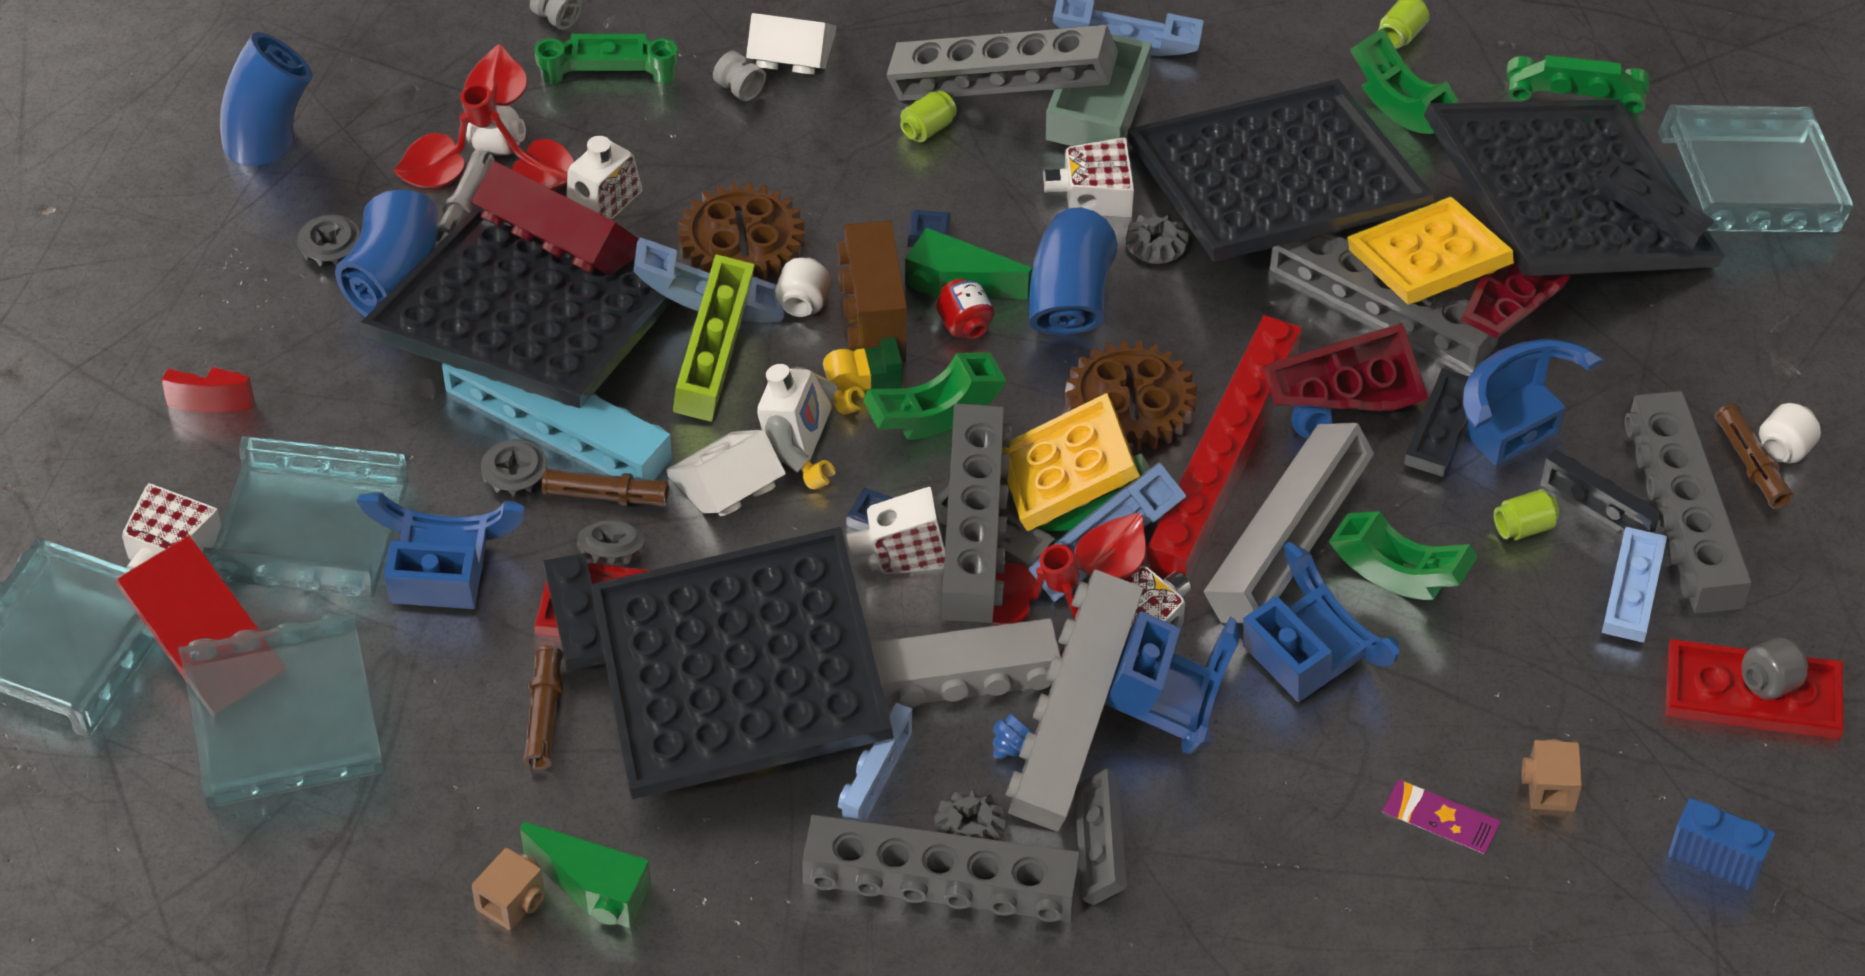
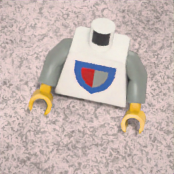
M785 364L773 365L766 372L768 384L757 410L761 429L765 430L780 463H785L795 472L801 470L804 472L803 479L807 487L810 489H820L830 484L828 478L836 473L832 463L827 460H821L814 465L810 462L832 409L830 400L834 401V406L840 414L848 415L861 410L852 401L864 398L865 393L859 387H851L840 391L837 389L836 383L804 367L798 366L789 369Z

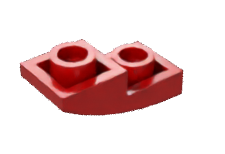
M212 367L206 378H203L191 372L184 373L168 368L161 379L167 406L195 412L224 413L252 409L255 405L250 377L237 371H227Z

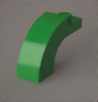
M1384 28L1376 31L1350 49L1368 79L1367 82L1361 85L1366 94L1386 116L1406 129L1418 133H1434L1424 117L1429 103H1460L1447 81L1440 84H1431L1421 80L1412 73L1400 57Z
M956 353L949 366L933 380L912 388L868 389L863 402L878 430L902 429L907 440H917L953 429L954 404L987 406L1003 388L1006 379L991 353Z
M1380 511L1348 513L1329 540V543L1338 555L1367 580L1393 593L1422 600H1434L1442 586H1460L1478 557L1471 544L1426 546L1413 542L1394 530Z

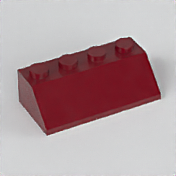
M493 161L471 201L484 210L481 215L483 219L502 228L505 222L512 225L511 233L529 243H532L534 238L543 241L541 248L562 259L565 253L574 257L571 264L591 275L595 269L611 275L635 259L639 239L618 223L496 161Z

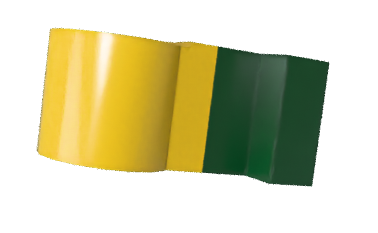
M895 337L879 339V346L856 349L855 351L848 349L834 350L827 354L823 360L826 379L836 383L837 389L840 391L851 387H859L866 394L868 389L902 388V362Z

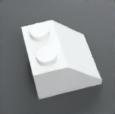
M752 13L746 58L756 59V65L760 68L778 70V63L793 64L792 72L814 75L815 67L826 68L836 33V25Z
M765 430L730 432L665 469L668 477L702 513H718L719 516H725L739 509L742 506L740 500L750 494L756 497L772 490L775 487L774 480L786 474Z

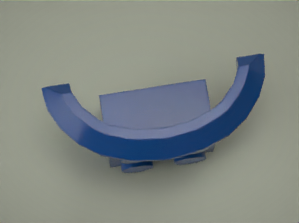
M1554 339L1521 342L1496 352L1478 365L1468 377L1464 387L1463 408L1468 420L1465 435L1495 466L1560 433L1565 412V406L1544 386L1550 357L1573 361L1583 366L1587 371L1604 363V359L1593 350L1584 346Z
M373 492L361 494L357 497L360 509L368 517L382 526L400 533L399 541H390L384 572V580L391 604L475 609L487 540L509 534L518 528L524 518V507L513 501H504L501 507L484 515L447 517L425 514L404 508L391 501L383 493Z
M1287 542L1284 544L1285 556L1290 570L1304 597L1288 607L1276 595L1243 618V647L1298 703L1362 658L1380 667H1389L1396 662L1399 655V641L1395 637L1381 639L1365 629L1343 608L1327 588L1315 567L1312 555L1307 550L1293 543Z
M1141 611L1129 629L1104 704L1182 738V752L1190 755L1206 748L1212 743L1213 736L1208 729V723L1220 683L1238 646L1239 634L1237 623L1232 617L1228 619L1214 645L1206 666H1203L1174 653L1181 628Z

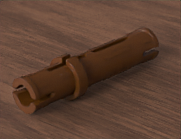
M1727 404L1721 407L1715 414V420L1720 424L1733 448L1747 467L1746 475L1750 482L1758 485L1772 509L1784 508L1792 502L1794 493L1789 489L1779 473L1780 466L1777 460L1772 456H1768L1736 404Z
M546 468L542 479V492L544 495L551 494L619 502L620 506L628 507L631 503L666 507L669 499V481L634 478L633 474L623 473L622 476H609Z
M551 645L540 646L536 649L534 675L532 681L528 683L527 690L528 695L531 697L523 764L529 768L532 758H534L532 767L534 770H544L551 766L556 706L563 690L562 683L559 681L563 652L557 648L552 658L554 646Z

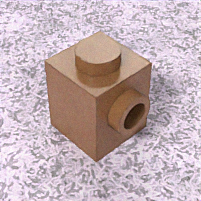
M1557 739L1546 741L1534 740L1531 756L1523 758L1521 773L1522 783L1529 784L1531 809L1575 811L1582 787L1579 743L1563 742Z
M507 847L471 884L475 909L509 931H512L527 913L536 911L545 895L540 865L532 857L526 854L520 856Z

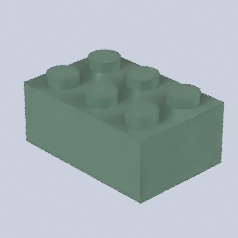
M1111 34L1118 49V55L1110 85L1055 89L1046 110V140L1076 146L1126 138L1150 74L1152 43Z

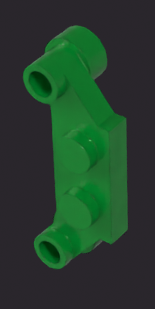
M571 34V39L565 43L557 39H544L538 42L534 49L536 64L540 67L541 78L548 84L560 82L563 79V74L569 71L642 70L653 74L656 82L666 84L675 79V65L678 62V50L674 41L660 38L650 42L646 39V34Z
M1545 55V59L1537 63L1530 57L1518 56L1512 58L1507 64L1506 78L1510 83L1509 97L1517 102L1529 100L1534 92L1546 91L1558 94L1620 99L1629 114H1638L1645 109V96L1650 90V76L1646 71L1638 68L1624 71L1621 69V63Z

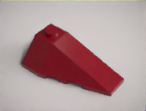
M1514 262L1498 269L1494 273L1480 276L1460 321L1498 338L1564 288L1570 274L1523 276Z
M1403 323L1262 366L1272 398L1277 406L1394 411L1429 399Z

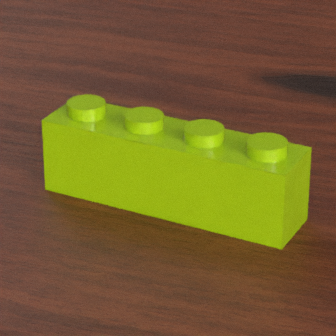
M715 255L676 385L674 413L710 422L713 421L750 294L754 264Z

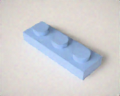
M1625 527L1601 633L1644 643L1667 536Z
M896 703L889 715L894 738L875 742L870 751L864 750L861 754L856 768L857 776L853 784L847 783L839 797L838 808L842 809L843 819L866 822L912 734V708Z

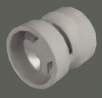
M530 0V9L533 13L542 18L548 17V21L561 30L571 27L581 13V0Z
M732 50L718 60L713 71V79L723 88H731L734 96L746 102L752 100L761 91L766 80V73L756 64H748L747 59L742 54Z

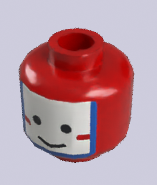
M956 279L949 282L941 290L936 304L937 311L948 332L957 338L975 339L982 336L988 330V326L993 321L995 314L993 305L982 285L973 280Z

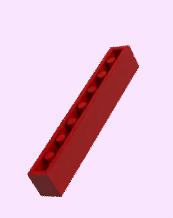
M1265 315L1263 316L1178 484L1186 497L1163 514L1147 546L1145 567H1148L1162 580L1173 572L1179 571L1189 581L1275 406L1262 366L1298 355L1302 327Z

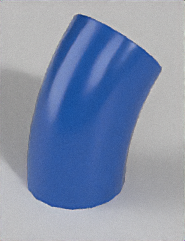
M256 32L252 33L232 68L220 109V133L224 153L231 160L243 165L259 166L272 163L283 157L291 149L294 140L295 110L313 76L309 65L296 51L269 34Z
M411 190L387 191L374 197L365 206L360 237L347 256L337 264L335 271L337 283L343 295L352 307L364 317L435 248L438 233V212L436 204L428 196Z
M1083 207L1067 208L1056 214L1044 232L1036 251L1030 284L1029 325L1034 330L1052 335H1074L1096 329L1104 323L1105 284L1110 267L1116 258L1118 243L1115 231L1109 222L1097 212Z

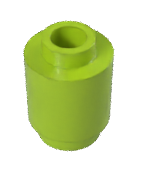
M1398 0L1381 19L1378 30L1384 28L1396 49L1406 46L1429 22V11L1422 0Z
M944 91L929 92L902 110L900 115L901 129L908 138L914 139L917 142H924L952 123L953 117L957 113L956 105L953 99Z
M1542 489L1505 500L1501 506L1496 507L1494 510V521L1499 534L1504 539L1512 538L1514 540H1520L1554 529L1556 519L1560 516L1556 499Z

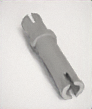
M475 150L472 153L453 196L445 202L442 208L444 215L438 225L436 238L438 242L441 240L444 232H447L448 235L474 209V204L471 201L493 161H495L494 157L490 154L485 164L482 163L487 151Z

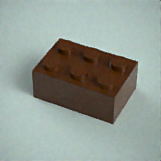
M892 220L844 224V241H837L839 265H845V268H838V283L840 292L848 295V297H842L844 321L852 324V327H847L848 348L853 351L879 346V339L895 337L901 362H906L907 308Z

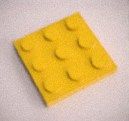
M1452 197L1348 237L1349 250L1407 305L1421 302L1427 297L1450 288H1456L1462 285V283L1485 274L1494 273L1498 269L1514 263L1513 250Z
M1107 393L1010 440V449L1002 448V454H1010L1007 481L1020 521L1026 531L1047 524L1054 518L1077 507L1084 506L1091 500L1116 488H1121L1128 482L1140 477L1115 407Z

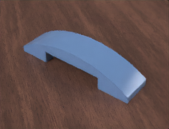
M1094 0L1056 1L1052 22L1060 28L1107 25L1110 33L1113 35L1152 43L1151 56L1180 55L1198 51L1204 20L1167 13L1164 24L1093 10Z
M640 237L636 247L634 272L660 294L681 305L699 311L710 273L676 262L677 250ZM756 277L752 278L751 290L742 321L756 323L782 321L784 309L776 299V284Z
M1159 462L1099 506L1054 545H1065L1075 554V548L1079 540L1097 526L1119 517L1141 513L1145 527L1151 521L1155 522L1185 498L1186 495ZM1039 558L1028 568L1036 580V569L1041 567ZM1078 569L1080 575L1079 583L1088 575ZM1044 581L1043 588L1054 602L1065 594L1051 590L1047 586L1046 581Z

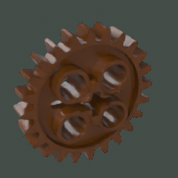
M732 182L731 190L728 191L717 185V194L715 195L703 191V202L692 199L691 210L683 209V220L678 222L679 248H682V258L690 260V267L696 269L701 267L702 271L708 273L711 271L715 255L717 254L754 264L753 277L767 281V273L771 272L775 276L780 277L781 266L784 267L793 258H800V247H803L805 244L804 219L800 218V209L793 208L791 198L781 201L780 190L770 195L767 194V185L765 184L758 191L753 190L752 182H748L744 189H739L736 182ZM735 211H741L744 237L747 243L748 256L746 257L741 255Z
M1121 340L1119 349H1115L1107 342L1105 343L1104 353L1092 348L1090 350V359L1080 356L1078 367L1070 368V378L1066 379L1065 407H1069V411L1107 393L1115 407L1127 442L1133 443L1135 450L1140 452L1144 442H1147L1153 449H1157L1158 438L1171 443L1173 432L1180 435L1184 433V424H1191L1192 413L1196 409L1197 385L1192 383V371H1183V360L1172 362V351L1159 355L1157 354V344L1151 346L1149 350H1145L1141 340H1138L1134 348H1129L1127 342ZM1125 370L1131 373L1132 400L1136 404V421L1132 420L1130 415L1129 388L1126 386L1127 375Z

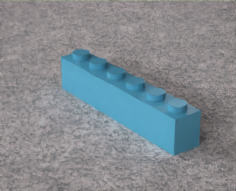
M445 363L442 364L447 392L611 476H622L623 473L633 474L634 478L655 480L672 461L669 433L659 425L649 424L632 415L625 408L616 407L600 399L594 393L579 409L534 393H528L499 381H492L487 377L463 369L454 368Z

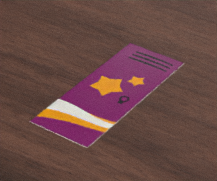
M1399 779L1381 811L1483 854L1486 853L1501 822L1498 819Z

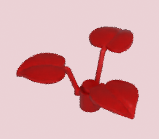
M498 44L477 63L466 79L464 89L460 95L465 112L459 115L461 125L458 143L455 145L451 137L440 133L422 136L411 144L400 163L393 170L401 180L420 188H440L454 182L465 170L464 159L458 153L462 152L465 147L468 123L480 128H485L495 123L514 153L521 158L514 163L512 170L553 191L567 185L568 170L574 163V160L564 146L549 139L533 141L527 151L524 152L501 121L496 105L508 106L515 103L527 89V77L523 68L508 54L501 44Z
M1141 513L1119 517L1090 530L1077 543L1075 554L1065 545L1056 544L1047 547L1039 558L1041 567L1036 569L1037 580L1026 565L1014 562L1004 563V574L996 573L995 580L1004 581L1002 606H994L991 624H1013L1026 619L1031 610L1030 600H1036L1040 597L1044 581H1046L1047 586L1051 590L1065 593L1075 619L1078 608L1071 604L1074 598L1072 590L1075 588L1080 577L1078 569L1087 575L1092 574L1096 569L1114 577L1125 579L1136 573L1143 565L1146 557L1144 520ZM1065 646L1060 651V657H1062Z

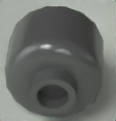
M1782 637L1770 639L1751 647L1744 654L1742 661L1744 682L1760 698L1772 700L1798 690L1805 683L1807 677L1808 662L1806 655L1799 646L1789 639Z

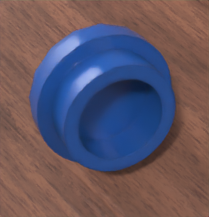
M1296 406L1291 416V424L1300 436L1309 438L1318 424H1332V413L1330 408Z
M1011 713L1004 721L999 719L993 727L995 734L992 742L995 749L994 757L997 759H1005L1008 756L1018 757L1027 733H1033Z

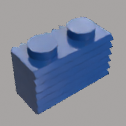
M1690 797L1677 824L1668 854L1671 859L1677 857L1679 862L1685 861L1688 866L1694 864L1696 869L1702 868L1704 873L1711 872L1713 876L1719 875L1721 880L1728 879L1730 884L1736 882L1738 887L1745 886L1747 891L1754 888L1776 832Z

